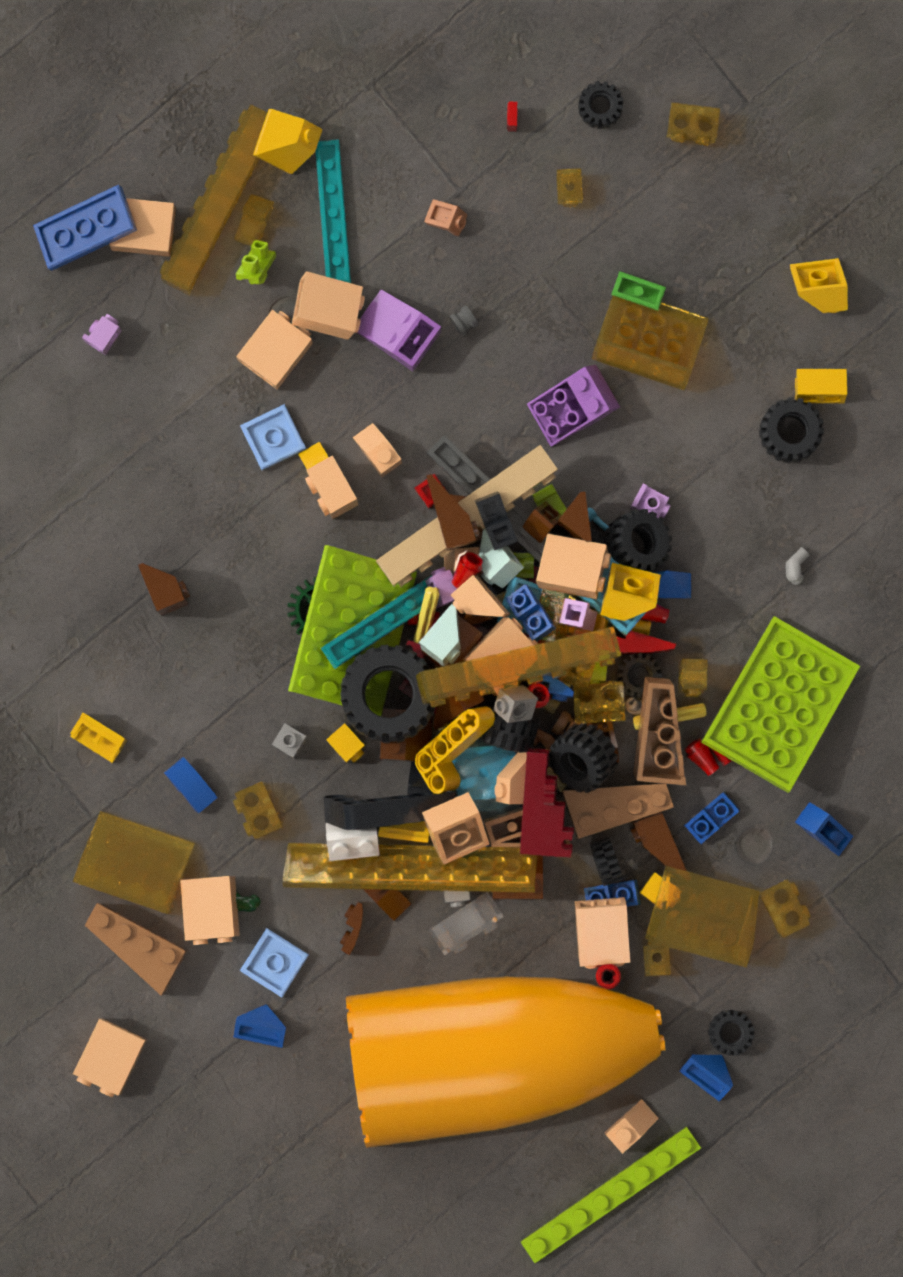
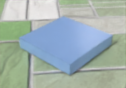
M285 404L240 425L262 471L306 450Z
M266 928L240 971L275 994L283 997L309 954Z

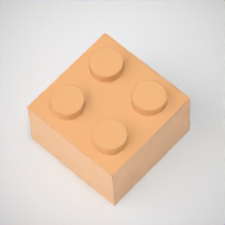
M333 455L306 470L308 477L305 478L306 483L313 495L318 493L320 499L317 501L325 516L330 514L331 518L335 519L358 506L357 498Z
M469 792L422 812L432 843L443 864L489 845L480 813Z

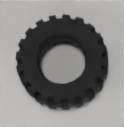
M381 645L379 648L374 649L372 647L367 649L366 653L363 655L359 654L354 659L355 661L352 665L348 666L345 677L342 679L341 702L348 721L354 726L356 731L373 741L377 740L390 744V742H403L409 737L413 738L422 728L424 729L435 711L437 687L432 670L429 669L423 658L421 659L417 656V653L412 650L403 649L402 646L390 647L388 645ZM384 671H395L402 674L408 679L413 689V698L409 708L401 715L392 718L381 717L375 714L369 708L365 699V690L369 681L376 674Z

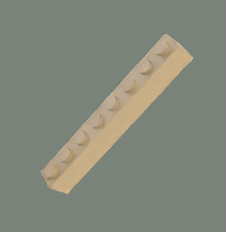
M539 445L462 499L458 504L469 515L471 522L476 521L477 527L480 526L484 529V524L475 503L476 499L498 491L506 512H509L515 507L513 502L519 498H522L523 501L536 492L533 488L540 483L545 486L556 478L554 474L558 469L542 446ZM437 517L377 559L376 562L393 586L399 584L402 587L413 579L411 574L418 569L421 573L433 565L431 560L438 555L443 558L454 549H446Z

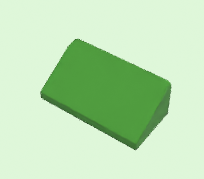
M619 271L611 295L658 311L666 287Z

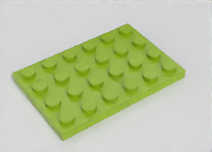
M325 545L288 691L342 706L341 683L348 666L352 665L355 661L354 659L359 654L363 655L367 652V649L372 647L375 649L381 647V645L399 646L404 624L336 669L333 668L321 648L413 588L417 572L411 574L413 579L404 586L400 587L399 584L393 586L377 564L376 559ZM392 671L376 674L369 681L365 690L367 705L379 716L382 714Z
M773 616L701 743L789 793L860 666Z

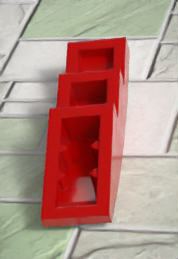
M631 630L625 636V639L605 633V638L598 641L574 634L571 646L609 651L612 654L629 655L673 651L676 644Z

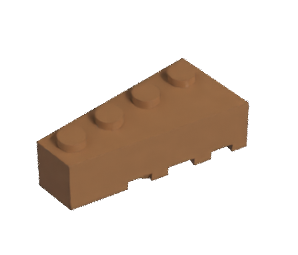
M645 677L633 775L637 781L686 785L675 691L670 679Z
M666 784L597 788L589 793L584 791L577 792L576 790L562 791L577 839L674 808Z
M101 903L96 904L85 924L92 933L161 996L165 994L187 953L186 949Z

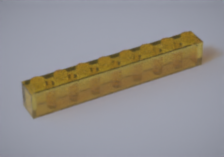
M251 104L248 110L244 109L238 120L240 126L236 132L232 131L227 141L229 147L226 153L222 152L216 162L218 168L215 174L209 175L205 183V188L207 189L203 197L199 196L194 204L193 209L196 211L192 218L188 217L183 225L182 231H184L182 238L180 240L176 239L171 249L173 255L170 261H165L161 267L160 274L162 275L161 280L163 283L190 295L260 160L253 153L268 112Z
M613 626L422 671L416 675L423 705L431 704L432 708L446 704L445 700L455 698L456 702L469 699L470 694L479 692L480 696L488 695L495 692L494 688L501 686L504 687V690L519 687L518 682L526 680L528 684L543 681V676L552 675L553 679L567 675L566 671L576 669V673L588 671L591 669L590 665L600 663V667L615 664L614 659L620 657L621 652Z

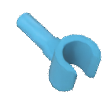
M588 508L589 522L593 520L604 531L609 528L592 508Z

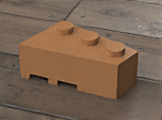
M523 807L483 820L492 847H520ZM566 839L564 843L570 844V841Z

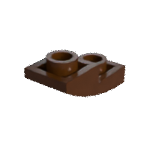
M360 902L356 906L351 904L344 917L348 918L346 924L354 928L352 932L347 930L340 941V944L344 945L341 951L348 955H351L361 931L363 904Z

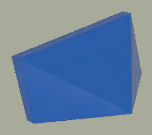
M676 571L652 572L660 574L659 598L691 599V573Z
M266 1004L238 1016L233 1037L282 1048L286 1027Z
M692 1055L679 1070V1072L718 1101L733 1086L722 1055Z

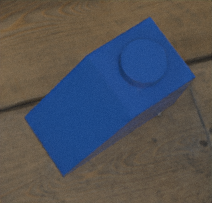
M810 802L795 821L806 833L837 856H840L854 837L830 814Z

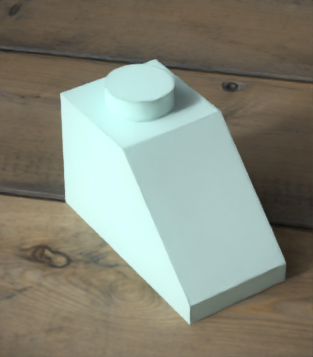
M486 529L483 530L479 556L483 560V573L481 576L488 584H496L504 588L524 567L508 545L494 551Z
M452 604L419 642L421 649L443 667H446L449 662L452 664L459 657V650L461 649L458 614L456 607Z

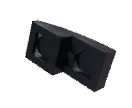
M497 491L476 499V506L494 551L518 542L500 493Z

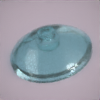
M477 739L452 761L461 779L460 786L456 789L458 796L469 792L480 812L492 811L505 805V803L496 802L495 786L498 774L515 756L514 752L486 744ZM484 768L488 771L486 778L479 776L478 772L480 769Z

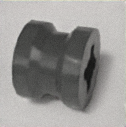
M466 305L461 308L459 313H453L449 316L452 324L462 337L467 334V330L479 326L476 318Z

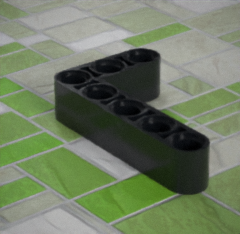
M453 790L435 794L431 791L357 800L346 795L324 796L325 822L344 830H359L423 822L425 819L422 812L458 797V792Z

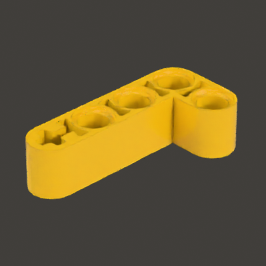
M482 706L467 709L417 753L415 758L416 767L433 793L440 794L458 789L461 779L452 761L492 727L495 715L491 708Z

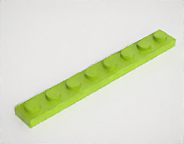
M683 1128L521 1240V1244L533 1262H538L701 1149L688 1128Z

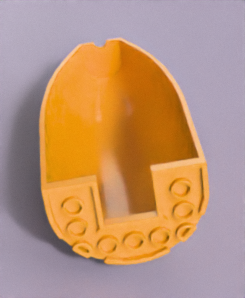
M488 977L346 996V1008L349 1009V1012H347L349 1034L352 1033L350 1049L358 1108L362 1110L360 1120L363 1135H366V1138H364L366 1148L493 1131L565 1112L607 1093L634 1076L661 1056V1051L666 1050L664 1036L662 1034L659 1035L658 1026L662 1025L660 1010H655L653 1005L620 992L583 982L551 977Z

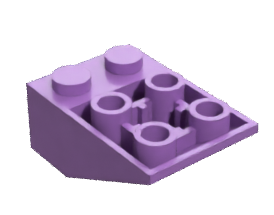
M380 290L361 316L360 327L357 332L413 372L440 335L441 326L418 310Z
M596 364L585 366L527 403L550 446H554L620 408Z

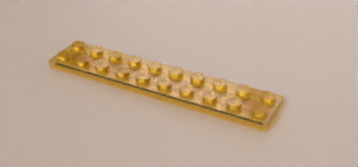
M288 843L282 879L283 887L535 892L538 855L520 854V847H482L443 864L434 846L378 845L379 856L329 861L327 844Z

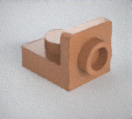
M433 199L424 222L429 226L447 230L453 235L459 236L461 230L466 225L467 214L458 206Z

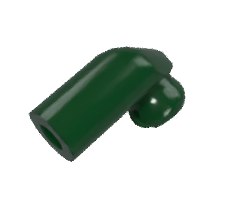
M236 890L238 911L253 912L260 906L261 900L257 895L252 894L250 897H241Z

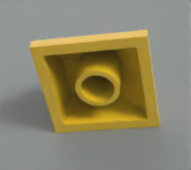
M269 109L253 155L288 174H293L315 153L323 129L305 119Z
M839 258L790 264L791 274L799 297L822 313H837L848 310V286Z
M612 562L600 615L610 619L626 621L656 608L660 574Z

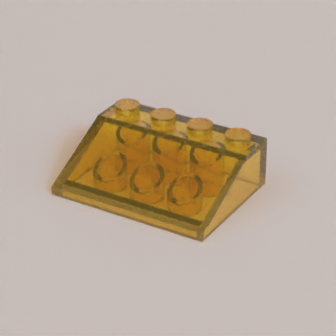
M612 296L591 359L685 391L709 318L662 302L657 311Z
M100 811L81 856L73 882L165 914H171L181 885L180 880L184 877L195 843Z
M666 866L645 938L655 944L747 968L754 944L759 891Z

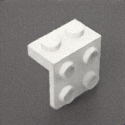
M326 823L329 861L379 856L376 827L344 830Z

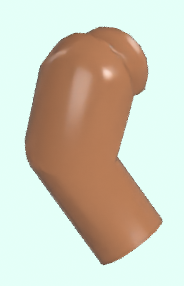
M538 729L533 746L541 742L550 752V747L555 742V739L552 735Z

